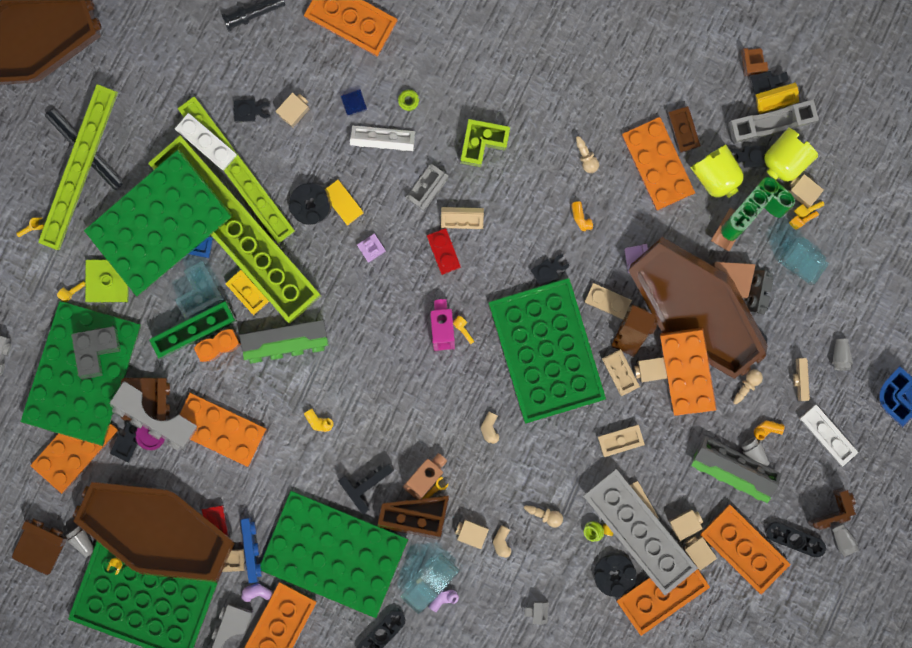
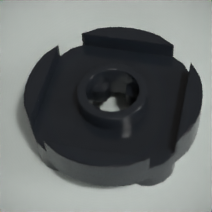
M318 183L301 184L294 189L290 196L289 211L302 224H318L324 221L331 212L332 201L330 200L329 192ZM313 198L315 208L311 207L308 209L306 200Z
M611 554L604 556L597 562L594 568V580L598 589L605 595L621 597L628 593L635 585L636 570L633 563L625 556ZM619 570L620 579L611 581L610 571L615 572Z

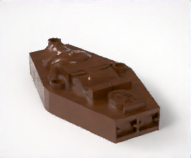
M1 0L0 85L41 81L100 38L99 30L102 29L99 19L94 16L93 10H95L93 0Z
M664 237L657 240L631 263L628 271L651 313L657 316L655 321L658 322L662 333L703 328L709 364L734 379L739 375H745L751 369L750 366L754 362L759 363L766 357L768 345L736 284L726 273Z
M91 482L90 486L85 487L82 493V498H84L81 506L78 505L73 513L74 522L133 571L143 575L209 582L219 581L234 546V541L175 493L162 489Z

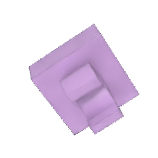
M375 234L357 244L368 263L386 252Z

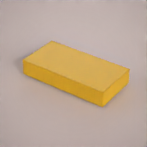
M796 82L755 95L759 114L799 103V92Z
M339 180L326 188L332 201V207L347 226L364 214Z

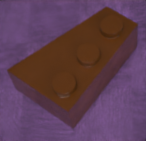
M634 305L629 307L611 347L617 350L621 349L622 352L634 357L648 335L654 333L658 324L655 321L657 316Z
M449 496L382 503L378 527L440 540Z

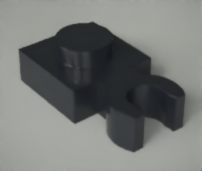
M234 100V122H256V116L269 119L271 115L263 114L262 110L265 107H271L268 102H263L256 106L255 100Z
M744 146V152L738 149L730 150L732 154L737 155L736 161L738 164L744 162V168L766 167L764 161L766 146Z
M563 254L558 255L552 264L547 259L530 270L540 287L557 279L559 275L556 271H564L570 266L569 263L565 266L559 265L558 261L564 257Z
M128 423L125 426V437L120 434L118 435L110 452L111 455L130 463L138 447V443L134 441L136 433L130 432L132 423Z

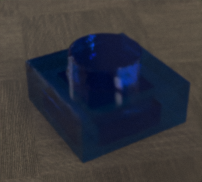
M361 89L341 96L347 117L367 111Z

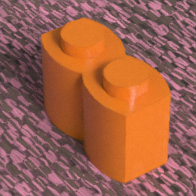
M227 329L219 332L213 339H205L199 342L194 347V350L200 362H211L220 357L222 353L236 350L241 345V342L235 330Z

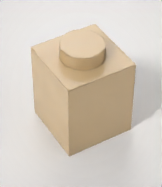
M291 93L276 110V113L293 128L310 109L306 105L308 101L301 94L296 96L294 93Z
M805 174L800 178L797 177L789 184L791 187L789 192L796 200L804 204L806 208L811 207L824 191Z
M664 357L637 361L638 366H634L636 379L640 378V382L667 378Z
M692 509L668 521L677 539L680 541L703 529L700 525L703 523L698 511L694 513Z
M465 519L464 523L459 522L455 534L459 535L458 541L482 549L489 528Z
M693 536L685 542L687 546L683 549L699 571L717 559L703 537L699 536L697 538Z

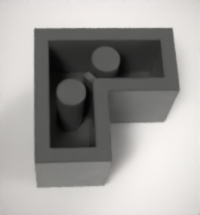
M108 327L72 334L78 376L81 379L103 376L100 355L121 351L116 328Z

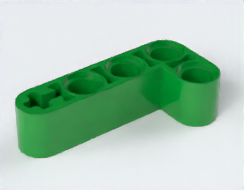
M765 177L722 226V236L729 241L736 240L763 208L774 217H783L795 204L793 195L775 179Z

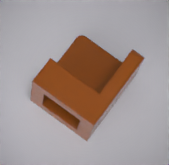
M743 48L741 56L744 76L758 75L768 71V64L764 62L763 50L761 48L752 50Z

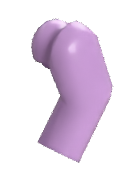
M256 583L245 587L242 590L241 598L246 602H250L252 598L260 596L269 601L274 592Z
M452 589L440 590L428 607L437 613L443 603H457L459 596Z

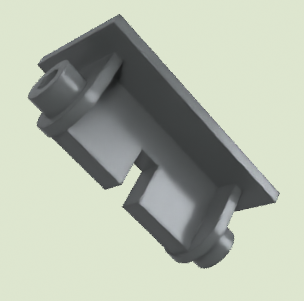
M754 270L750 295L747 298V307L750 312L765 315V311H768L770 296L764 295V291L771 292L774 277H772L773 273Z

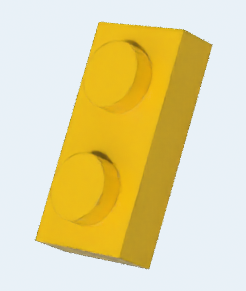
M242 270L225 283L253 315L269 303V300Z

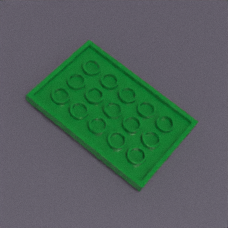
M177 150L88 226L84 232L137 297L224 225L233 215L184 154Z
M570 278L488 302L525 424L606 400Z
M59 301L20 422L103 446L114 414L110 402L121 387V380L126 376L141 325ZM115 327L118 332L121 351L100 355L103 376L81 379L78 376L72 334Z
M290 491L261 562V571L377 618L409 539Z
M97 541L68 620L143 648H194L218 583L143 575L133 571L123 562L119 573L115 575L117 568L111 566L107 571V567L111 559L116 558V556Z

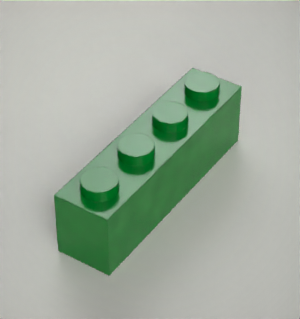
M225 301L149 339L158 359H163L237 322V319L229 303Z

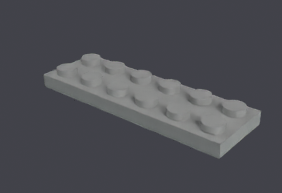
M617 469L583 495L664 595H667L698 569Z

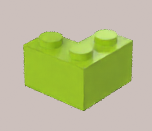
M468 119L461 164L481 167L485 147L506 151L510 127Z

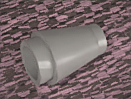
M836 339L832 360L834 370H851L853 360L848 339Z
M756 437L742 444V452L747 457L765 466L770 464L761 441L757 440Z
M844 524L832 529L839 553H842L843 557L859 550L857 541L845 528Z
M80 526L74 527L66 534L67 541L85 558L93 553L94 547L86 531Z

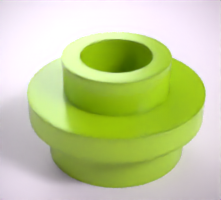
M413 90L401 92L398 97L399 106L405 111H412L417 108L419 104L417 93ZM407 97H411L413 99V102L411 104L405 103V99Z
M589 521L585 525L584 536L591 542L600 541L604 537V529L598 522Z

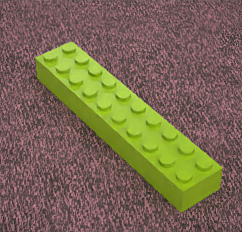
M181 136L177 137L148 164L155 170L177 150L184 154L233 215L231 219L212 234V237L284 319L291 324L322 295Z

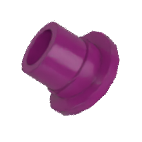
M143 426L137 428L136 441L141 448L149 451L156 450L163 445L165 439L162 437L158 440L148 433L150 430Z

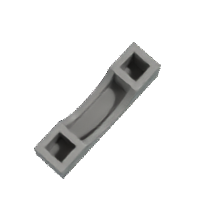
M810 100L770 113L731 120L728 126L733 144L783 132L788 127L795 129L815 124L819 119L814 100Z
M126 382L122 383L110 402V406L113 408L112 412L120 417L124 415L131 419L130 422L138 428L142 426L150 430L148 433L159 440L162 437L168 441L167 445L176 451L179 448L184 451L197 430L195 424L180 415L168 421H157L150 418L142 408V392Z
M231 603L228 604L227 608L223 607L219 619L222 620L220 628L216 627L212 635V639L215 640L212 648H223L228 638L238 634H245L254 612Z

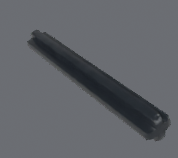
M50 109L45 114V117L74 147L78 134L54 109ZM95 154L91 166L114 190L119 189L123 182Z

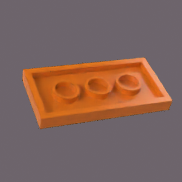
M312 0L304 14V17L376 57L379 56L398 22V19L363 0Z
M661 117L621 135L656 211L695 194Z
M703 328L661 333L660 338L674 416L716 411L717 407Z
M189 393L179 414L197 426V430L190 440L249 467L267 428L193 393Z
M110 423L103 446L58 434L30 466L63 494L115 436L119 429Z
M730 504L700 533L761 595L791 565Z
M697 569L667 595H664L652 579L648 577L628 593L618 598L616 602L640 636H642L709 589L710 586Z
M279 582L245 648H293L317 601Z

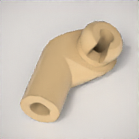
M489 411L481 425V432L486 442L495 444L499 441V434H496L493 425L498 416Z
M502 525L493 539V545L498 556L507 558L511 555V548L507 546L505 539L510 529Z

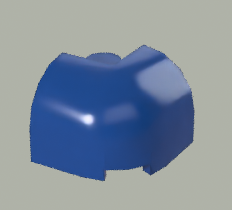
M899 366L883 384L880 390L879 401L885 413L903 428L912 419V377Z

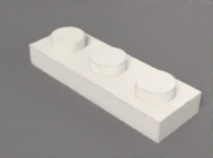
M189 113L175 128L177 132L223 171L237 156L235 152Z
M352 125L350 145L413 151L415 131Z
M814 405L799 418L840 466L843 467L858 453L817 405Z

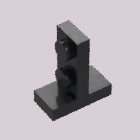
M383 463L373 470L375 475L369 479L367 476L363 477L356 483L358 485L356 489L346 475L338 480L362 515L368 512L370 508L361 495L394 471L390 464L385 466Z

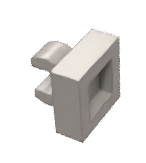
M535 602L534 607L525 608L524 616L533 617V624H547L549 602Z

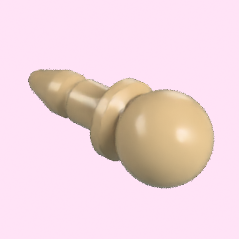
M577 136L576 143L582 155L580 160L583 162V169L587 173H594L599 168V161L593 157V152H589L582 138Z
M753 369L746 374V380L742 381L744 386L741 387L733 401L735 405L744 399V396L748 394L750 389L754 391L755 386L761 384L763 376L759 370Z
M524 506L527 512L543 518L542 522H547L551 527L556 528L563 523V516L559 511H550L547 508L545 512L535 506Z

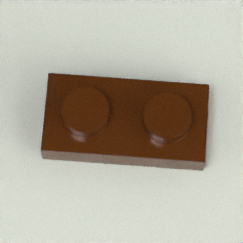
M689 106L668 112L679 153L701 147Z

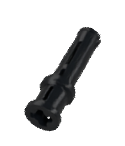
M264 0L247 8L238 7V10L227 15L225 13L221 15L228 32H230L232 28L242 24L247 25L249 20L286 6L284 0ZM273 3V5H271V6H269V7H266V8H264V9H261V10H259V11H256V9H259V8H261V7H264V6H266V5H269V4ZM239 17V19L230 22L231 19Z

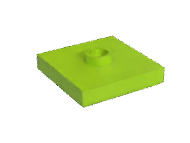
M86 260L85 302H129V287L107 260Z

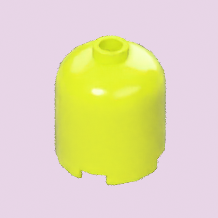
M789 127L770 147L764 157L765 164L769 168L766 172L775 180L780 178L787 182L796 179L818 157L816 150L807 141L803 144L797 139L799 134Z
M726 144L690 167L706 191L713 197H723L726 195L730 198L739 192L737 187L744 179L740 166Z

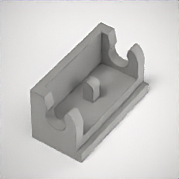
M429 164L405 198L424 212L449 176L433 164Z

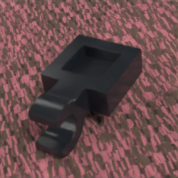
M767 71L750 77L755 95L775 89V85L788 82L789 80L787 72L772 77L771 71Z

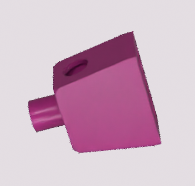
M446 299L435 300V310L430 311L434 351L455 349L452 309H447ZM441 320L446 321L443 324L438 323Z

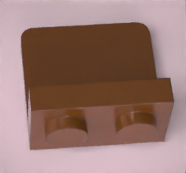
M123 378L121 380V385L123 382H126L142 392V408L150 418L157 421H166V417H169L170 406L166 404V395H170V383L166 382V378ZM125 415L120 417L122 420H131Z
M842 488L833 490L839 511L809 520V526L822 530L831 527L830 523L832 522L844 523L850 521L851 516L856 515L853 505H856L852 492L849 493L848 490Z
M35 518L26 520L21 528L24 531L12 554V558L45 575H49L68 538L63 535L62 531L52 527L49 529L43 526L44 523Z

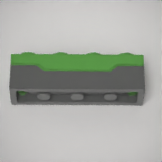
M324 320L240 335L243 358L246 361L249 360L250 364L262 362V358L269 356L271 360L281 359L283 354L291 353V356L303 355V350L312 349V353L325 351L324 347L329 346Z
M706 436L694 454L691 464L698 471L705 472L715 477L718 481L725 482L735 489L766 503L773 496L781 479V473Z

